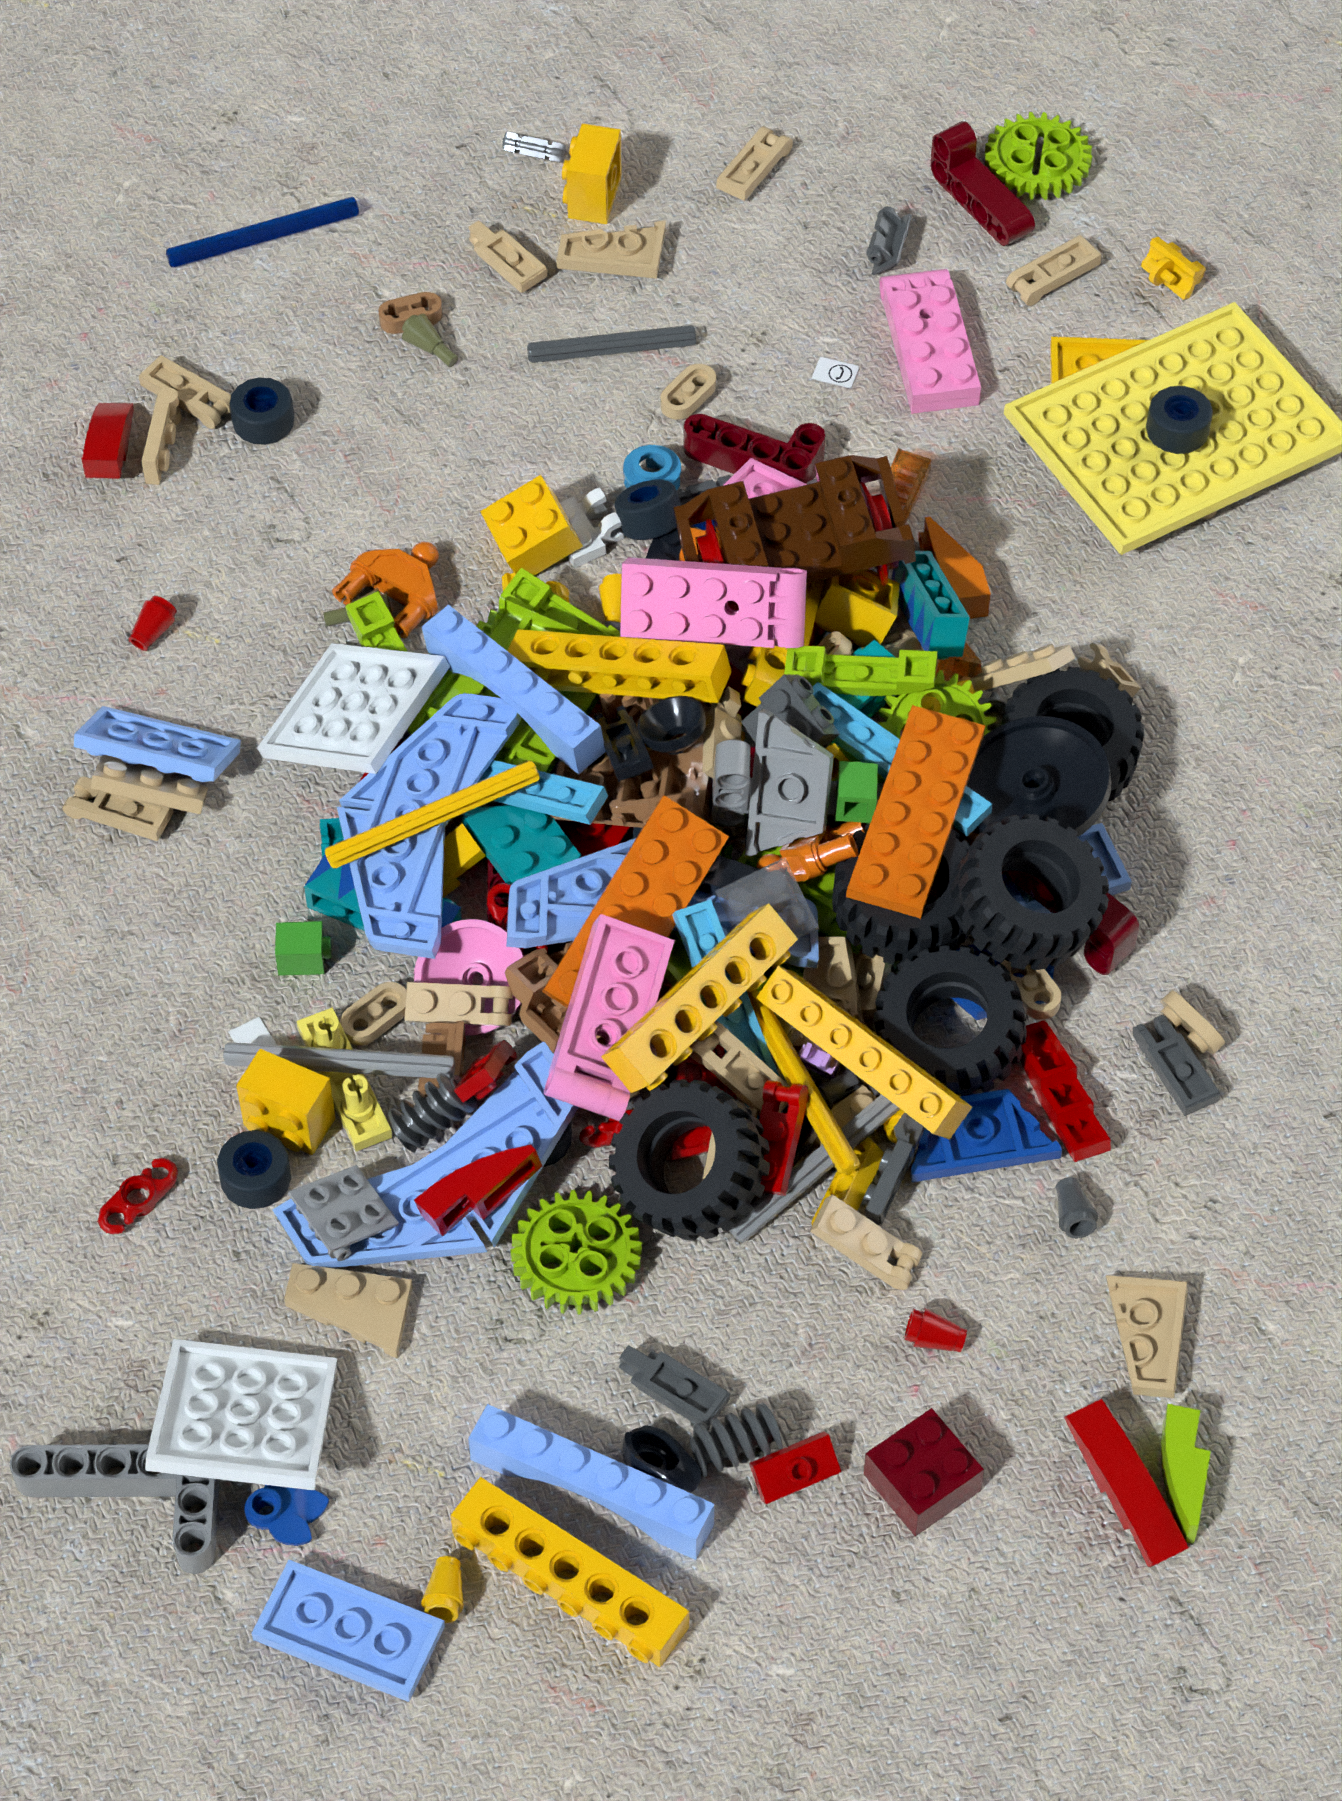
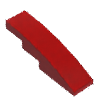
M1046 1020L1026 1025V1043L1021 1045L1023 1054L1020 1061L1043 1109L1073 1161L1077 1162L1111 1151V1139L1094 1115V1103L1077 1079V1066Z
M1099 1399L1064 1416L1100 1492H1106L1124 1530L1130 1529L1147 1566L1152 1567L1188 1549L1189 1547L1147 1468L1104 1401Z

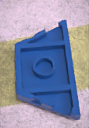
M1009 1089L960 1096L961 1099L972 1106V1109L950 1140L935 1135L925 1128L919 1141L910 1178L911 1182H918L1061 1158L1062 1148L1056 1140L1052 1142L1040 1130L1038 1120L1021 1107L1020 1101Z

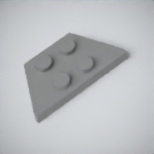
M762 709L758 715L745 855L748 856L775 846L780 847L792 843L794 840L803 837L808 838L823 833L827 826L834 755L765 709Z

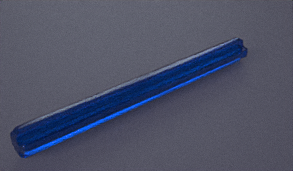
M348 197L166 249V258L170 267L175 268L352 218L359 214L358 203L354 197Z

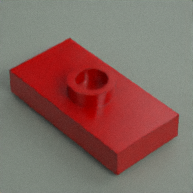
M825 1431L749 1463L760 1498L765 1504H769L841 1473L830 1436Z

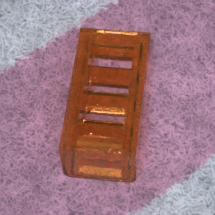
M898 448L891 465L894 483L898 479L913 484V487L909 488L895 483L896 491L909 495L908 499L898 496L900 504L904 505L903 513L906 521H908L931 471V459ZM903 469L917 474V477L915 478L900 472Z

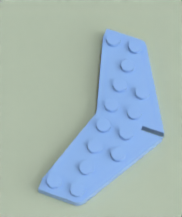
M467 693L453 697L388 756L377 774L369 773L339 800L341 807H337L344 840L477 783L519 725L521 716L499 697ZM449 820L349 863L365 934L374 949L431 959L436 958L441 944L445 826Z
M636 838L515 881L509 890L506 947L530 948L573 941ZM696 890L687 905L689 907L711 899L725 936L750 912L758 909L757 907L753 909L700 890ZM792 892L789 896H784L788 900L785 911L778 913L798 938L788 949L791 956L784 963L797 967L817 968L819 960L818 911L812 901ZM675 925L673 930L678 931L677 926ZM750 947V952L755 954L753 949Z
M545 1041L526 1052L514 1065L515 1071L442 1147L413 1165L367 1179L399 1224L396 1227L351 1244L349 1248L351 1255L347 1259L338 1261L336 1258H331L328 1255V1249L322 1241L316 1238L315 1232L309 1228L306 1218L296 1210V1204L292 1199L274 1208V1214L305 1263L312 1266L338 1268L484 1253L487 1250L470 1225V1222L475 1219L495 1248L542 1168L484 1220L472 1210L443 1237L421 1216L414 1199L434 1183L455 1170L480 1158L507 1149L532 1145L537 1151L542 1166H544L579 1108L544 1095V1088L549 1076L548 1072L554 1056Z

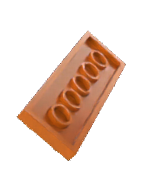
M912 705L847 887V898L921 919L984 736L985 725Z
M663 795L542 992L568 1008L592 925L600 914L668 938L676 925L672 914L677 910L687 907L729 836Z

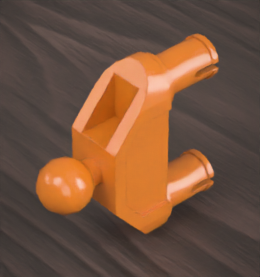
M423 541L413 547L411 555L400 549L364 552L351 563L350 573L332 589L333 595L340 603L343 601V604L347 605L365 587L372 586L375 589L378 588L384 594L387 593L389 597L405 605L401 612L393 619L395 621L394 628L398 635L400 634L401 638H407L423 619L432 618L438 612L435 591L428 570L436 565L439 557L438 550L432 543Z
M847 822L833 828L828 825L823 833L808 838L803 837L783 845L779 850L782 857L776 854L762 856L757 862L756 868L765 870L768 873L776 871L784 876L786 871H788L793 882L806 881L825 874L828 866L859 855L852 835L859 830L864 833L865 825L867 824Z

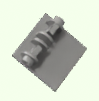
M357 1165L288 1191V1195L296 1204L298 1213L303 1214L311 1231L315 1232L316 1238L322 1241L328 1249V1255L331 1258H336L338 1261H343L351 1255V1250L349 1249L351 1244L396 1227L399 1224Z

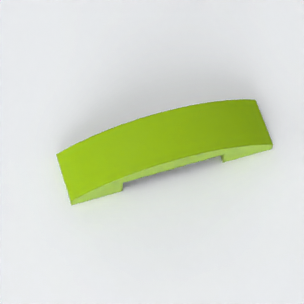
M522 567L500 595L504 599L588 635L620 637L619 630L611 625L607 628L552 592L551 586Z
M378 591L345 606L362 647L408 652L394 628L395 621Z
M802 646L799 648H787L784 674L800 675L812 687L819 682L836 694L856 696L901 695L934 687L938 654L937 651L900 650L899 658L826 655L825 646Z

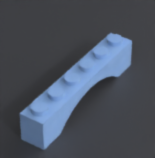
M449 604L422 626L425 643L430 655L444 656L450 665L449 670L452 673L470 677L497 694L530 725L550 751L578 775L606 752L601 725Z
M489 1404L485 1407L468 1438L470 1460L509 1477L538 1480L582 1495L623 1517L645 1532L658 1544L694 1560L697 1559L714 1526V1503Z

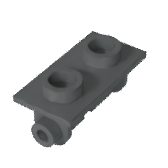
M889 206L884 207L878 212L874 227L877 231L873 232L866 251L868 260L874 264L871 273L873 276L886 269L894 268L900 262L903 245L908 236V228L912 218L911 214L900 218L895 213V209Z

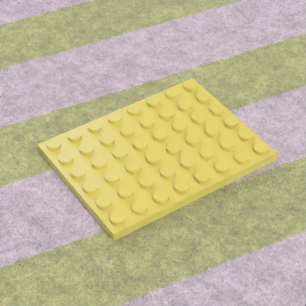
M1235 302L1018 398L1004 406L1006 418L1120 555L1342 453V421ZM1170 386L1194 388L1203 393L1212 406L1213 415L1207 441L1199 449L1190 453L1174 454L1165 452L1155 446L1147 434L1146 423L1151 400L1160 390ZM1178 418L1174 419V420H1177V421H1185V420H1183V419H1178Z

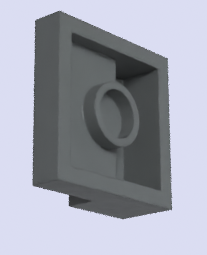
M784 674L759 697L761 704L741 721L755 743L758 715L762 709L769 710L823 748L827 747L840 735L833 724V716L825 707L819 704L812 694L814 692L812 685L800 675Z

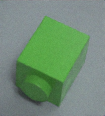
M839 761L835 821L871 823L877 802L878 764L859 761Z
M322 921L276 923L275 958L278 976L324 974L325 959L332 958L331 936H324Z

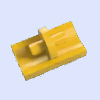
M1158 236L1151 239L1149 252L1141 263V267L1150 273L1149 281L1155 286L1164 284L1183 300L1191 297L1195 285L1201 282L1206 271L1205 266L1198 261L1191 262L1184 257L1181 248L1175 243L1167 244Z

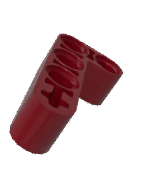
M961 121L933 136L930 161L932 174L936 181L999 244L1007 246L1035 230L1034 217L1030 210L976 158L977 138L975 132L966 121Z
M693 414L685 420L683 425V449L687 457L735 474L752 458L806 484L816 476L815 463L824 461L825 431L821 426L814 423H804L798 426L788 443L705 414Z
M1004 871L1013 883L1051 913L1058 912L1052 893L1039 879L1021 871ZM1108 892L1106 893L1109 899L1107 910L1102 915V921L1085 942L1084 957L1087 963L1102 975H1108L1134 951L1139 932V922L1134 913Z

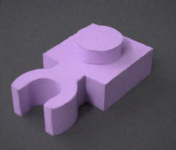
M809 1042L806 1045L803 1044L798 1054L807 1069L829 1080L836 1076L840 1068L839 1061L816 1044L813 1045Z

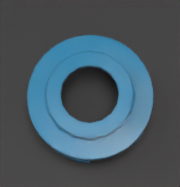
M645 445L634 449L627 455L623 464L625 487L629 488L632 485L648 480H666L672 482L676 490H678L681 475L679 457L672 450L660 445ZM645 460L647 468L661 470L657 472H647L640 467L639 463Z

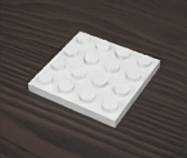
M331 643L257 749L262 757L266 759L377 774L448 671L450 665L444 656Z
M173 1339L146 1455L145 1471L315 1490L335 1380L337 1358Z

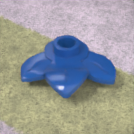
M265 1485L264 1488L256 1490L248 1497L244 1510L247 1521L253 1527L269 1530L272 1537L279 1543L298 1546L311 1542L312 1535L308 1524L317 1520L325 1512L329 1505V1499L316 1490ZM265 1506L274 1509L268 1515L259 1514V1510Z

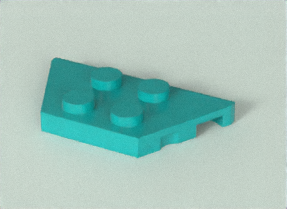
M506 805L477 807L460 815L461 822L471 833L505 883L510 885L519 879L581 858L580 853L555 819L551 818L548 814Z

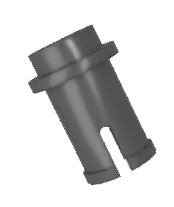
M848 1069L822 1084L820 1082L815 1083L830 1110L834 1103L846 1098L860 1088V1086L856 1085L859 1083L856 1076Z

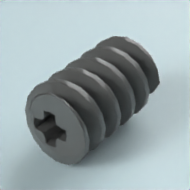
M439 1073L437 1075L439 1088L432 1082L425 1083L424 1088L428 1095L427 1097L420 1091L413 1092L412 1097L416 1105H413L407 1099H403L400 1102L403 1114L395 1108L388 1110V1116L394 1133L409 1151L416 1153L417 1147L426 1146L429 1138H437L442 1130L451 1128L454 1121L462 1120L466 1112L470 1113L477 1109L475 1095L463 1103L454 1092L455 1087L461 1080L460 1076L453 1075V1078L450 1079L444 1073Z
M764 1403L756 1406V1416L749 1408L741 1410L740 1421L733 1413L725 1415L724 1426L720 1420L714 1418L709 1421V1432L703 1424L698 1423L694 1425L693 1437L690 1435L692 1452L703 1477L708 1476V1463L712 1462L718 1472H722L724 1470V1458L728 1457L734 1467L739 1466V1453L744 1452L749 1461L752 1462L755 1461V1448L757 1447L761 1449L765 1456L771 1454L772 1442H775L780 1450L783 1449L776 1419Z

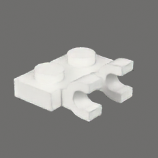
M600 487L589 492L581 503H578L574 496L560 502L583 547L567 556L574 568L605 555L606 544L624 539V535L619 529L622 526L616 512L608 515V510L603 504L606 502V496ZM606 516L600 521L598 527L595 528L589 521Z

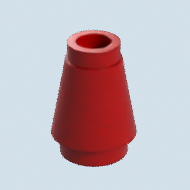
M154 595L150 600H146L131 632L132 634L128 638L130 643L140 650L147 651L149 646L175 622L176 608L159 596Z
M913 1308L906 1326L904 1340L913 1342L912 1347L960 1353L964 1346L967 1329L961 1328L959 1325L926 1308H923L922 1311Z

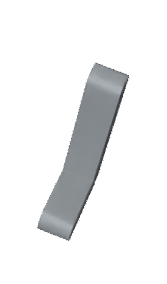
M725 740L716 746L712 784V820L722 826L748 827L752 778H750L751 749L750 745L740 740ZM831 781L827 826L829 825L831 828L847 823L846 821H835L837 781ZM877 783L876 806L881 795L884 783Z
M149 1444L27 1445L17 1449L11 1456L9 1463L14 1482L19 1492L27 1497H175L172 1540L179 1566L187 1573L199 1574L208 1570L214 1562L220 1479L169 1473L149 1474V1471H145ZM119 1466L124 1468L118 1474H106L113 1467ZM72 1467L82 1468L75 1475H65V1472ZM29 1468H40L39 1471L33 1475H23V1473ZM197 1504L206 1506L199 1513L187 1512L190 1507ZM194 1543L203 1545L197 1552L190 1553L184 1551L187 1546Z

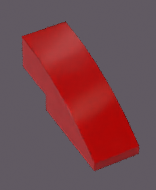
M98 403L89 423L82 455L85 478H121L123 461L127 459L134 412L133 403Z
M532 1145L507 1149L480 1158L455 1170L430 1186L415 1198L414 1202L421 1216L443 1237L472 1210L484 1220L543 1166L536 1149Z

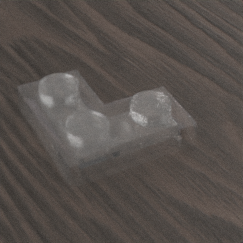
M785 857L715 891L732 927L737 926L750 912L769 903L798 939L819 929Z

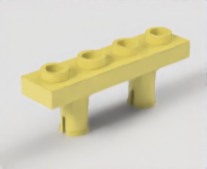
M333 1007L296 1021L298 1031L306 1047L353 1050ZM318 1071L319 1074L330 1078L333 1105L355 1152L392 1138L391 1128L365 1074Z

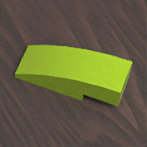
M1167 1403L1161 1437V1465L1165 1491L1173 1517L1185 1541L1194 1544L1199 1527L1211 1451L1195 1447L1201 1410Z

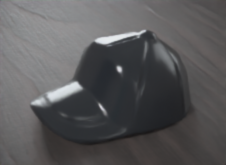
M648 1425L625 1433L622 1446V1456L625 1465L664 1482L666 1481L689 1493L696 1490L702 1478L701 1470L696 1461L673 1436L665 1430Z

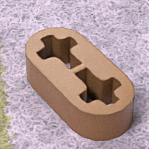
M421 292L388 300L381 304L378 309L380 327L387 333L404 332L402 330L403 324L412 315L418 316L423 313L426 314L432 325L437 324L442 318L441 299L435 293Z

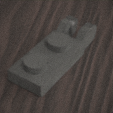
M1160 1015L1155 1017L1153 1022L1155 1030L1162 1040L1161 1042L1156 1043L1145 1025L1139 1024L1133 1027V1036L1139 1048L1145 1053L1149 1063L1184 1116L1219 1101V1090L1182 1034L1176 1032L1166 1016Z

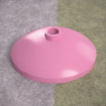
M477 919L456 921L441 928V944L435 959L417 958L414 982L474 985L472 982L473 976L481 973L483 975L481 985L509 986L505 970L509 965L524 957V953L521 948L506 947L507 931L493 923ZM514 995L513 999H509L508 1014H512V1017L522 1004ZM485 998L484 1013H493V999ZM465 1025V1036L486 1034L502 1026Z

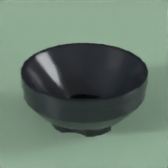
M668 697L652 704L643 712L638 721V732L648 748L671 755L681 754L688 747L694 746L706 727L705 712L700 702L692 697ZM677 734H685L682 737L676 738L674 740H669L671 737Z

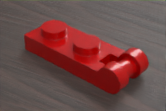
M502 1040L492 1048L490 1053L485 1056L481 1055L471 1063L454 1089V1092L463 1103L474 1095L479 1100L497 1086L495 1082L504 1075L501 1070L503 1066H507L517 1059V1054L510 1043Z
M767 1080L762 1092L763 1105L759 1121L764 1128V1132L760 1136L767 1139L770 1152L764 1155V1160L770 1163L768 1176H762L760 1184L765 1186L763 1193L786 1196L808 1101V1087L800 1084H792L791 1087L782 1086V1083L779 1081ZM781 1102L789 1104L787 1113L779 1112Z

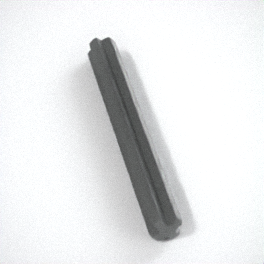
M693 325L530 342L527 345L529 362L537 363L693 346L696 344V331Z

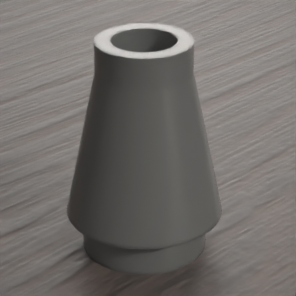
M1068 1177L1060 1180L1055 1187L1058 1195L1059 1227L1070 1238H1084L1095 1231L1098 1214L1076 1178Z

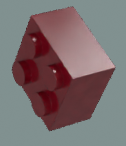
M932 1408L865 1454L864 1476L915 1537L981 1491L984 1475L983 1467Z

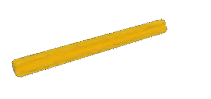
M526 761L329 846L325 849L327 860L333 869L341 867L533 784L540 779L538 770L533 761Z
M757 989L747 993L767 1047L790 1087L792 1084L806 1085L808 1087L805 1115L837 1171L843 1173V1175H850L859 1168V1160L774 1012L756 999L759 994Z

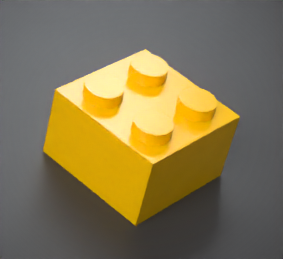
M582 123L578 136H573L571 139L569 151L571 158L570 160L565 159L563 163L562 180H567V183L563 190L562 201L563 204H567L568 218L607 225L622 178L621 129Z
M542 475L537 476L480 511L502 555L513 572H518L522 567L535 576L583 547L558 498Z
M868 568L826 578L814 622L825 631L840 632L860 647H866L873 640L881 645L897 617L900 583L888 578V585L882 586L878 574Z
M263 1049L258 1050L236 1085L244 1126L249 1131L259 1130L271 1133L280 1139L289 1150L295 1152L301 1150L313 1155L336 1119L330 1078Z

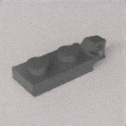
M907 1113L902 1115L894 1127L897 1143L894 1150L887 1148L881 1159L879 1170L883 1171L878 1184L871 1183L862 1201V1205L866 1206V1217L877 1225L883 1224L925 1130L924 1126Z
M628 1345L619 1357V1368L632 1376L631 1383L638 1390L694 1424H703L707 1430H709V1421L717 1418L730 1400V1393L662 1351L659 1354L651 1351L646 1356Z

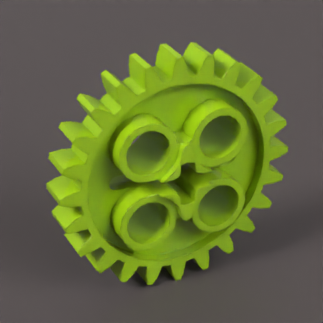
M1029 112L1028 119H1024L1021 115L1016 114L1015 122L1006 118L1004 119V127L996 125L994 134L989 133L988 143L985 144V166L989 167L988 169L1002 183H1005L1009 190L1017 189V197L1027 192L1029 193L1030 200H1033L1036 194H1041L1042 198L1047 200L1048 193H1053L1057 198H1060L1062 189L1072 193L1073 185L1080 187L1082 179L1088 178L1092 163V145H1088V136H1081L1080 127L1071 129V120L1059 123V115L1050 120L1047 119L1046 112H1043L1040 118H1036L1033 112ZM1038 137H1043L1039 174L1034 175L1033 166Z
M939 670L933 688L898 695V698L892 695L886 696L885 701L891 709H879L878 714L885 718L886 722L877 724L900 739V731L905 727L908 712L911 710L912 705L922 708L921 700L927 696H932L939 701L941 705L939 713L957 718L963 717L968 721L985 725L984 736L990 732V730H987V726L994 724L996 718L985 717L984 713L992 705L991 703L979 704L978 700L982 696L983 691L980 690L971 694L969 692L971 680L960 686L957 684V673L949 681H945L943 670Z
M571 1190L569 1200H563L562 1196L557 1192L554 1197L555 1203L552 1205L543 1198L540 1199V1212L528 1208V1221L519 1220L517 1222L519 1233L512 1234V1246L515 1248L510 1249L511 1261L515 1262L513 1264L514 1276H521V1289L531 1287L530 1292L533 1301L544 1295L546 1309L550 1308L556 1301L560 1303L561 1313L564 1314L570 1304L575 1305L576 1312L580 1315L582 1314L584 1304L589 1303L595 1312L598 1311V1300L603 1299L610 1306L613 1305V1291L624 1296L626 1294L625 1282L635 1283L634 1270L641 1268V1257L638 1255L642 1254V1242L637 1241L639 1240L638 1227H631L632 1216L630 1214L621 1216V1204L618 1203L608 1208L606 1195L601 1197L598 1202L592 1201V1191H588L584 1199H578L576 1191ZM557 1228H566L569 1230L568 1232L563 1234L553 1232V1230ZM596 1235H605L608 1237L606 1240L597 1241L592 1239ZM548 1263L560 1264V1266L555 1269H548L544 1267ZM588 1270H597L600 1272L598 1275L588 1276L584 1274V1272Z

